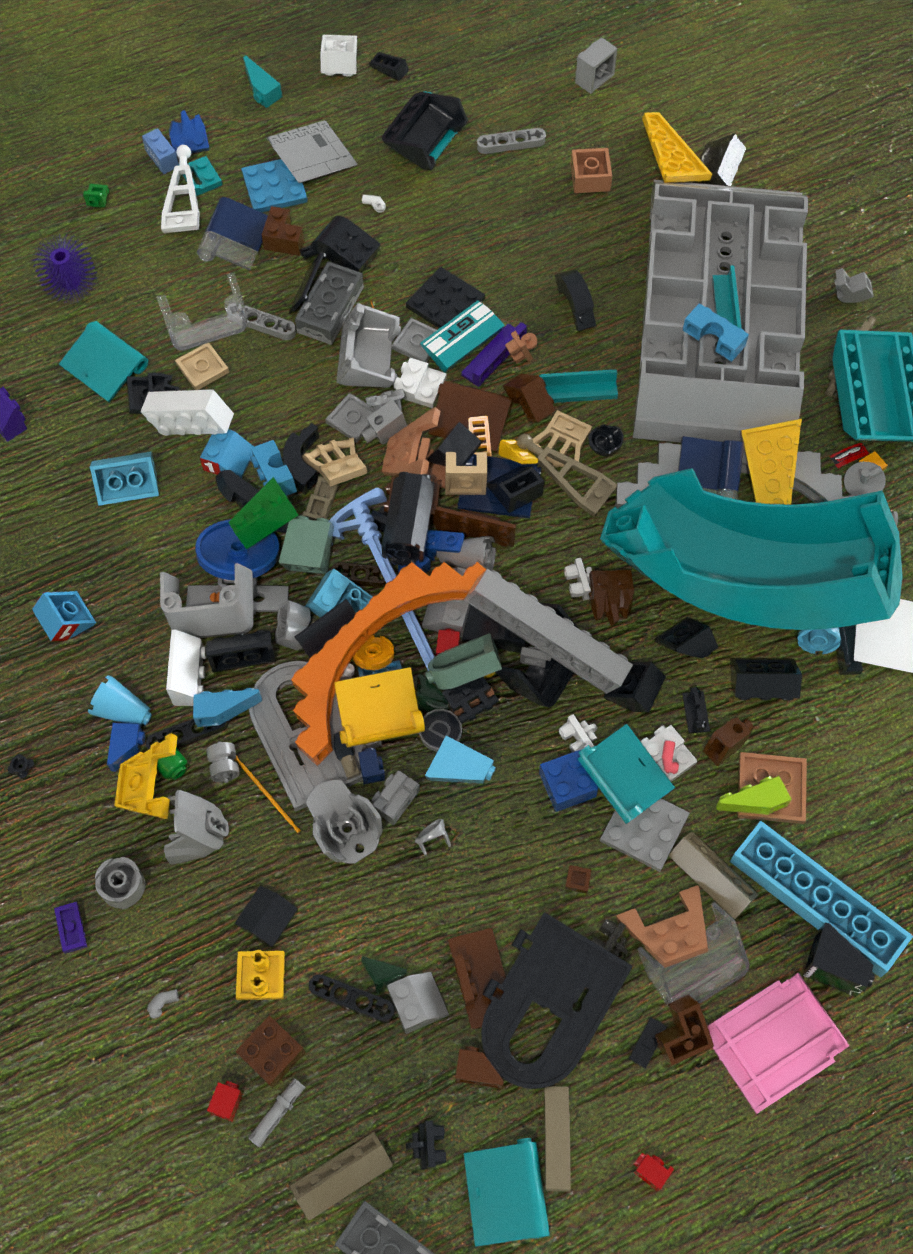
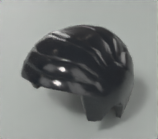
M600 425L590 432L588 436L589 446L596 454L610 457L620 450L624 435L617 426Z

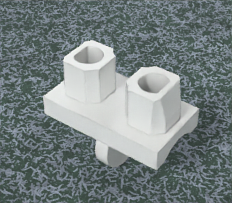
M581 558L575 559L574 564L564 567V574L566 580L577 578V583L569 584V591L571 597L582 596L584 601L589 600V593L591 592L589 573L592 571V568L587 567L585 572Z
M573 714L568 717L567 723L559 728V734L564 740L572 736L575 737L576 742L572 743L569 747L573 753L584 749L588 745L591 748L594 747L591 741L597 739L594 732L598 727L596 724L588 725L586 720L579 723Z

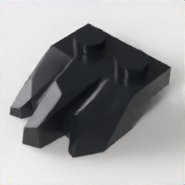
M147 373V377H127L129 414H142L140 411L148 392L179 391L180 387L169 385L172 376L163 373Z

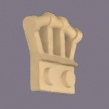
M557 410L547 428L533 438V443L543 449L539 443L551 436L552 439L547 447L553 449L558 440L565 443L560 453L566 455L569 448L573 446L575 447L574 460L579 462L580 450L583 448L593 426ZM548 456L545 458L556 468L564 467V464Z
M354 437L343 441L331 440L329 444L317 445L316 449L302 455V460L308 466L320 472L330 487L367 474L366 466L360 460L358 454L355 453ZM350 448V455L345 456L340 449ZM332 451L338 459L333 461L327 452ZM320 456L325 464L315 460V458Z

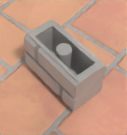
M397 771L395 775H389L384 783L386 787L382 792L378 791L371 800L379 815L392 825H395L420 791V785L401 771Z

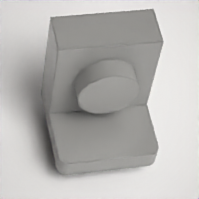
M522 647L520 663L545 668L546 661H551L550 656L536 647Z

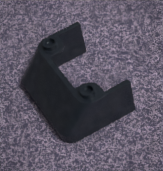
M539 602L543 606L553 608L561 618L571 620L559 604ZM551 658V661H546L545 668L530 665L525 673L519 669L502 667L501 670L495 672L511 690L543 707L555 705L574 672Z

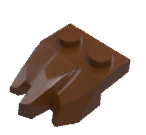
M631 570L591 571L589 578L592 594L589 597L591 610L596 621L600 620L604 614L607 616L611 626L618 623L619 614L627 619L632 608L634 595Z

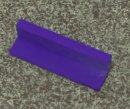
M520 322L515 328L507 324L461 372V375L479 387L510 355L505 344L513 339L511 333L516 331L521 339L527 333V325Z

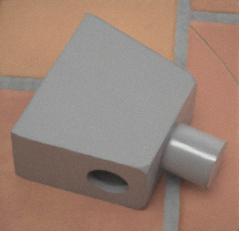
M393 399L367 418L370 428L362 432L361 435L367 443L377 438L381 444H385L389 441L390 437L407 426L403 413Z

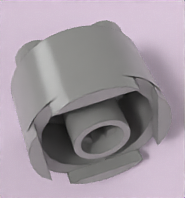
M126 857L106 860L99 866L95 874L96 891L108 905L114 908L127 909L140 900L146 888L142 872L131 859Z

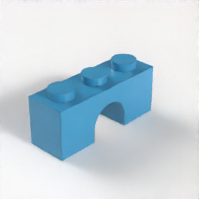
M700 303L685 318L683 331L698 341L706 334L716 335L719 338L716 352L731 362L745 348L749 336L742 328H738L726 318L717 315L710 308Z
M274 440L251 448L253 456L250 459L253 467H258L256 471L260 481H265L263 486L274 477L286 496L297 492L294 479L287 465H283L280 451Z

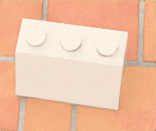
M178 630L171 631L166 690L174 706H193L194 694L204 692V687L201 686V679L205 678L203 659L207 658L206 646H203L200 638Z

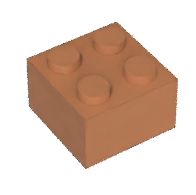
M608 148L572 150L570 166L574 193L610 191L612 171Z

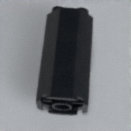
M400 472L399 476L394 478L382 543V557L385 559L387 556L390 557L391 563L394 565L408 566L411 562L416 564L418 560L419 563L424 562L435 495V483L431 481L430 475Z

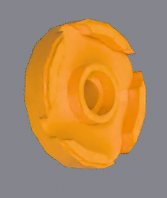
M372 635L352 658L355 664L362 669L379 670L392 662L394 646L386 637L380 636L379 638Z

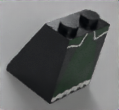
M825 922L815 934L802 976L856 997L861 992H865L867 987H871L875 974L871 973L874 965L831 924Z

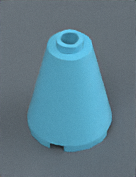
M838 627L799 630L797 639L798 645L804 651L815 654V651H823L822 654H828L839 648L841 635Z
M106 676L105 678L108 679V682L106 684L102 682L99 685L90 703L94 706L93 710L88 709V714L120 723L139 724L140 727L143 724L147 725L152 716L149 713L150 708L114 677Z

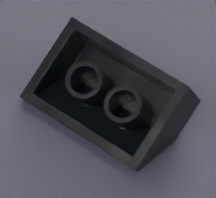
M258 630L253 634H236L229 638L217 637L212 641H207L206 654L213 673L276 662L270 631Z
M730 658L731 685L735 698L741 700H749L750 698H759L761 700L781 698L786 701L800 698L802 673L794 659Z

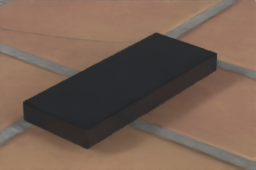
M651 1017L629 1060L646 1069L658 1046L654 1035L666 1030L667 1026Z

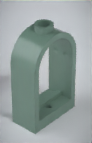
M491 633L438 654L429 662V671L425 673L430 684L435 682L437 688L446 690L502 669L497 647Z

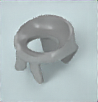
M435 820L415 838V843L420 846L424 855H427L423 842L441 835L446 845L451 846L449 836L445 830L444 820Z

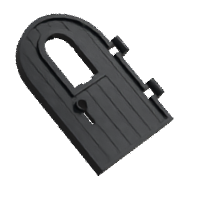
M544 912L531 935L520 929L511 946L519 950L520 954L503 983L500 984L491 978L482 993L483 996L492 1001L485 1013L481 1030L482 1046L487 1059L506 1081L519 1087L531 1089L552 1086L566 1078L574 1070L633 967ZM525 939L533 943L529 951L521 946ZM586 987L589 991L580 1004V1011L576 1012L573 1010L572 1005L578 1001ZM496 988L504 991L500 1000L493 996ZM533 1001L543 1008H549L552 1014L562 1020L541 1057L534 1063L525 1064L518 1062L511 1055L509 1043Z

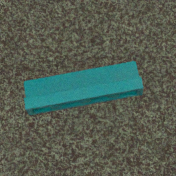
M730 266L728 275H713L712 277L715 313L726 318L738 328H742L735 266Z
M616 369L539 375L544 380L546 391L552 397L554 403L618 398Z

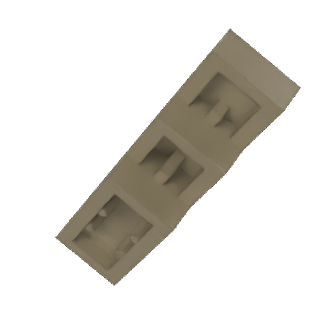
M319 477L314 493L310 496L306 512L304 511L302 516L308 517L309 520L316 521L317 518L327 519L339 484L330 487L323 477Z
M548 1086L544 1088L546 1191L570 1192L569 1087Z

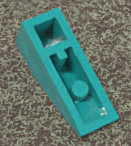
M244 56L245 71L254 94V99L257 103H261L265 108H268L282 98L281 84L249 57Z

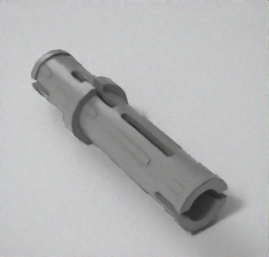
M293 1078L285 1091L276 1097L277 1101L248 1139L260 1148L288 1110L291 1111L294 1107L292 1106L306 1087Z

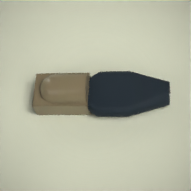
M339 732L335 733L334 751L337 759L341 761L347 780L360 776L353 757L352 747L347 748L346 744H342Z

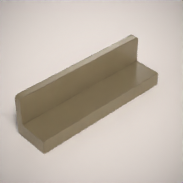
M693 832L683 837L669 854V857L734 919L759 895Z
M373 1132L292 1184L290 1188L307 1219L311 1220L391 1168L393 1164Z

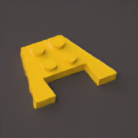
M172 733L166 735L165 740L161 743L155 742L148 751L144 753L139 752L120 764L114 806L124 810L168 819L170 799L166 797L153 799L157 761L160 758L175 755L176 735Z

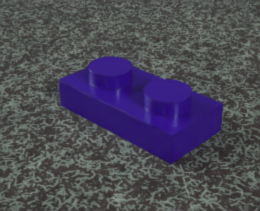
M73 902L54 908L63 952L66 954L86 948L87 942L79 904Z

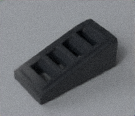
M378 52L369 62L370 67L398 81L409 70L405 59Z

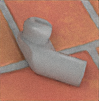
M177 989L155 995L147 1006V1011L151 1018L160 1017L162 1014L161 1008L165 1004L179 1001Z

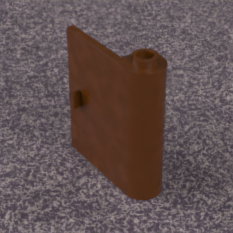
M446 380L443 384L440 383L438 388L439 399L436 408L441 411L437 427L429 429L428 434L444 438L458 422L469 430L468 418L488 416L491 451L497 452L506 419L509 417L512 409L513 398ZM485 424L473 425V428H474V427H484ZM485 432L474 433L475 436L486 435Z

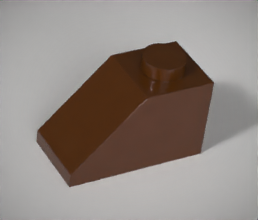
M466 1046L465 1050L459 1049L455 1082L497 1089L503 1088V1079L484 1053L479 1052L478 1048Z

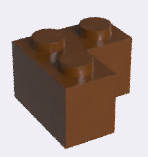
M271 206L261 235L264 250L300 256V248H303L304 245L303 227L291 225L289 209Z
M519 374L503 385L507 396L513 398V403L521 405L528 421L538 423L556 411L553 405L554 401L547 393L546 384L540 376Z
M687 995L668 1004L675 1026L654 1036L662 1057L671 1066L714 1047L700 1004L695 999Z

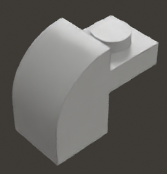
M843 268L836 270L837 279L834 281L840 301L855 303L874 297L871 281L865 272L849 277Z

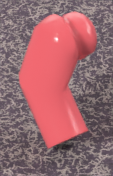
M664 741L662 752L664 771L668 774H676L679 769V764L672 762L675 742Z

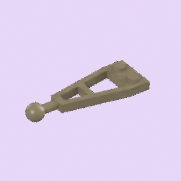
M521 434L517 438L518 447L523 450L529 449L538 456V464L579 507L593 517L617 488V484L604 474L547 446L544 450L533 443V439L529 434ZM547 456L564 464L560 472L545 459ZM571 468L596 480L584 497L563 478Z

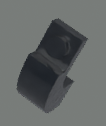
M575 269L555 274L559 293H563L569 301L576 330L580 331L597 326L592 308L594 307L593 300L582 275Z
M313 423L304 428L299 436L292 432L283 449L284 465H287L294 479L296 489L304 495L318 481L317 472L302 460V455L319 439L318 427Z

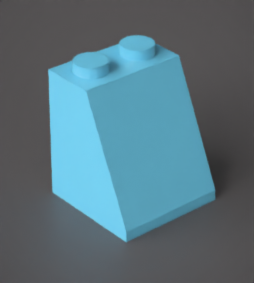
M445 736L425 776L430 781L483 784L485 780L490 781L496 767L493 766L494 760Z

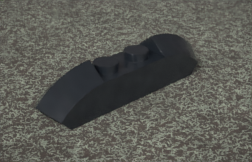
M222 470L215 476L221 494L229 502H236L241 508L259 492V490L231 470ZM289 522L275 531L286 533Z

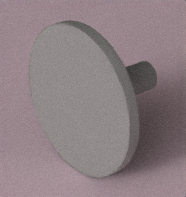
M859 462L852 465L844 477L845 489L852 496L883 491L886 482L882 468L872 462Z

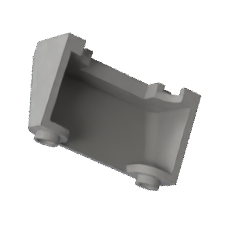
M359 303L356 304L345 319L342 327L337 371L338 384L389 388L391 385H394L397 374H395L394 369L390 368L391 348L393 339L398 337L401 331V326H399L400 317Z

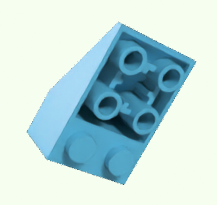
M332 569L324 575L305 607H308L318 617H322L344 599H347L357 613L369 604L373 596L337 570Z

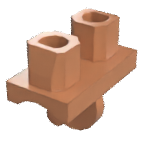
M516 331L512 332L511 336L513 339L505 344L510 352L509 354L516 364L525 358L529 363L533 360L529 350L537 346V337L533 333H526L520 339Z

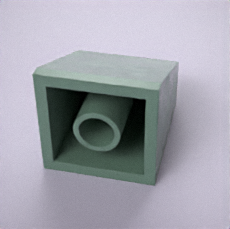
M297 516L296 519L289 521L279 564L288 571L326 574L329 568L334 531L332 523L325 518H317L316 521H313L305 516Z

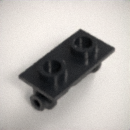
M698 687L690 688V692L682 693L688 734L710 732L704 691H700Z

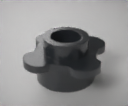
M18 754L11 760L8 772L18 775L20 779H24L28 776L29 769L34 766V761L32 759L27 760L23 755Z

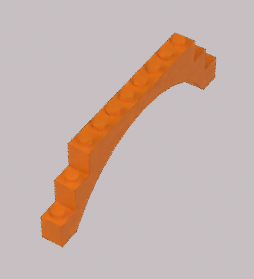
M412 562L408 566L403 567L399 574L392 581H389L378 595L371 598L369 604L363 610H359L348 624L341 627L339 633L333 639L328 640L324 647L317 654H314L302 669L297 670L293 675L292 683L306 697L300 700L293 709L297 719L308 728L302 731L295 741L299 750L317 766L333 751L330 720L333 699L336 693L334 682L340 681L350 660L368 638L387 623L409 611L433 603L464 600L476 579L487 569L476 562L473 566L468 567L464 575L461 576L443 562L429 576Z

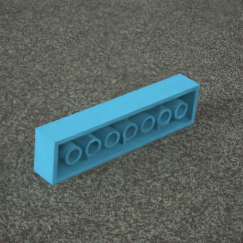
M762 821L757 824L730 860L733 865L819 930L825 922L831 924L874 965L872 972L880 978L889 971L913 937V935Z

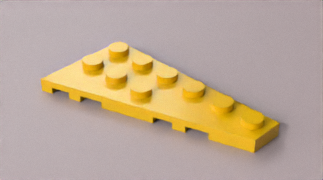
M659 112L644 113L642 120L664 183L710 180L712 173Z
M802 419L741 430L755 503L791 505Z

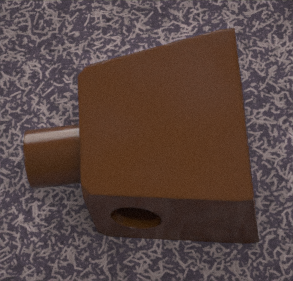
M737 717L733 718L712 734L703 752L718 767L744 745L751 734V730L754 728L752 722L748 719L741 721Z

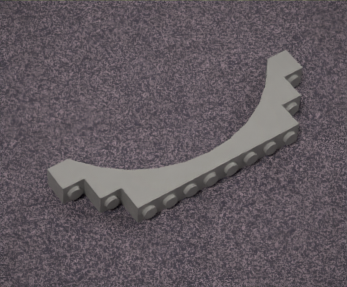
M659 443L657 464L651 462L638 463L636 484L631 482L617 483L615 507L619 509L626 503L625 499L636 490L642 491L649 486L648 481L653 477L678 472L681 445ZM743 450L741 473L749 474L745 451ZM812 451L797 452L794 490L802 493L814 503L853 497L852 495L842 496L841 475H834L833 473L821 474L820 453H813Z

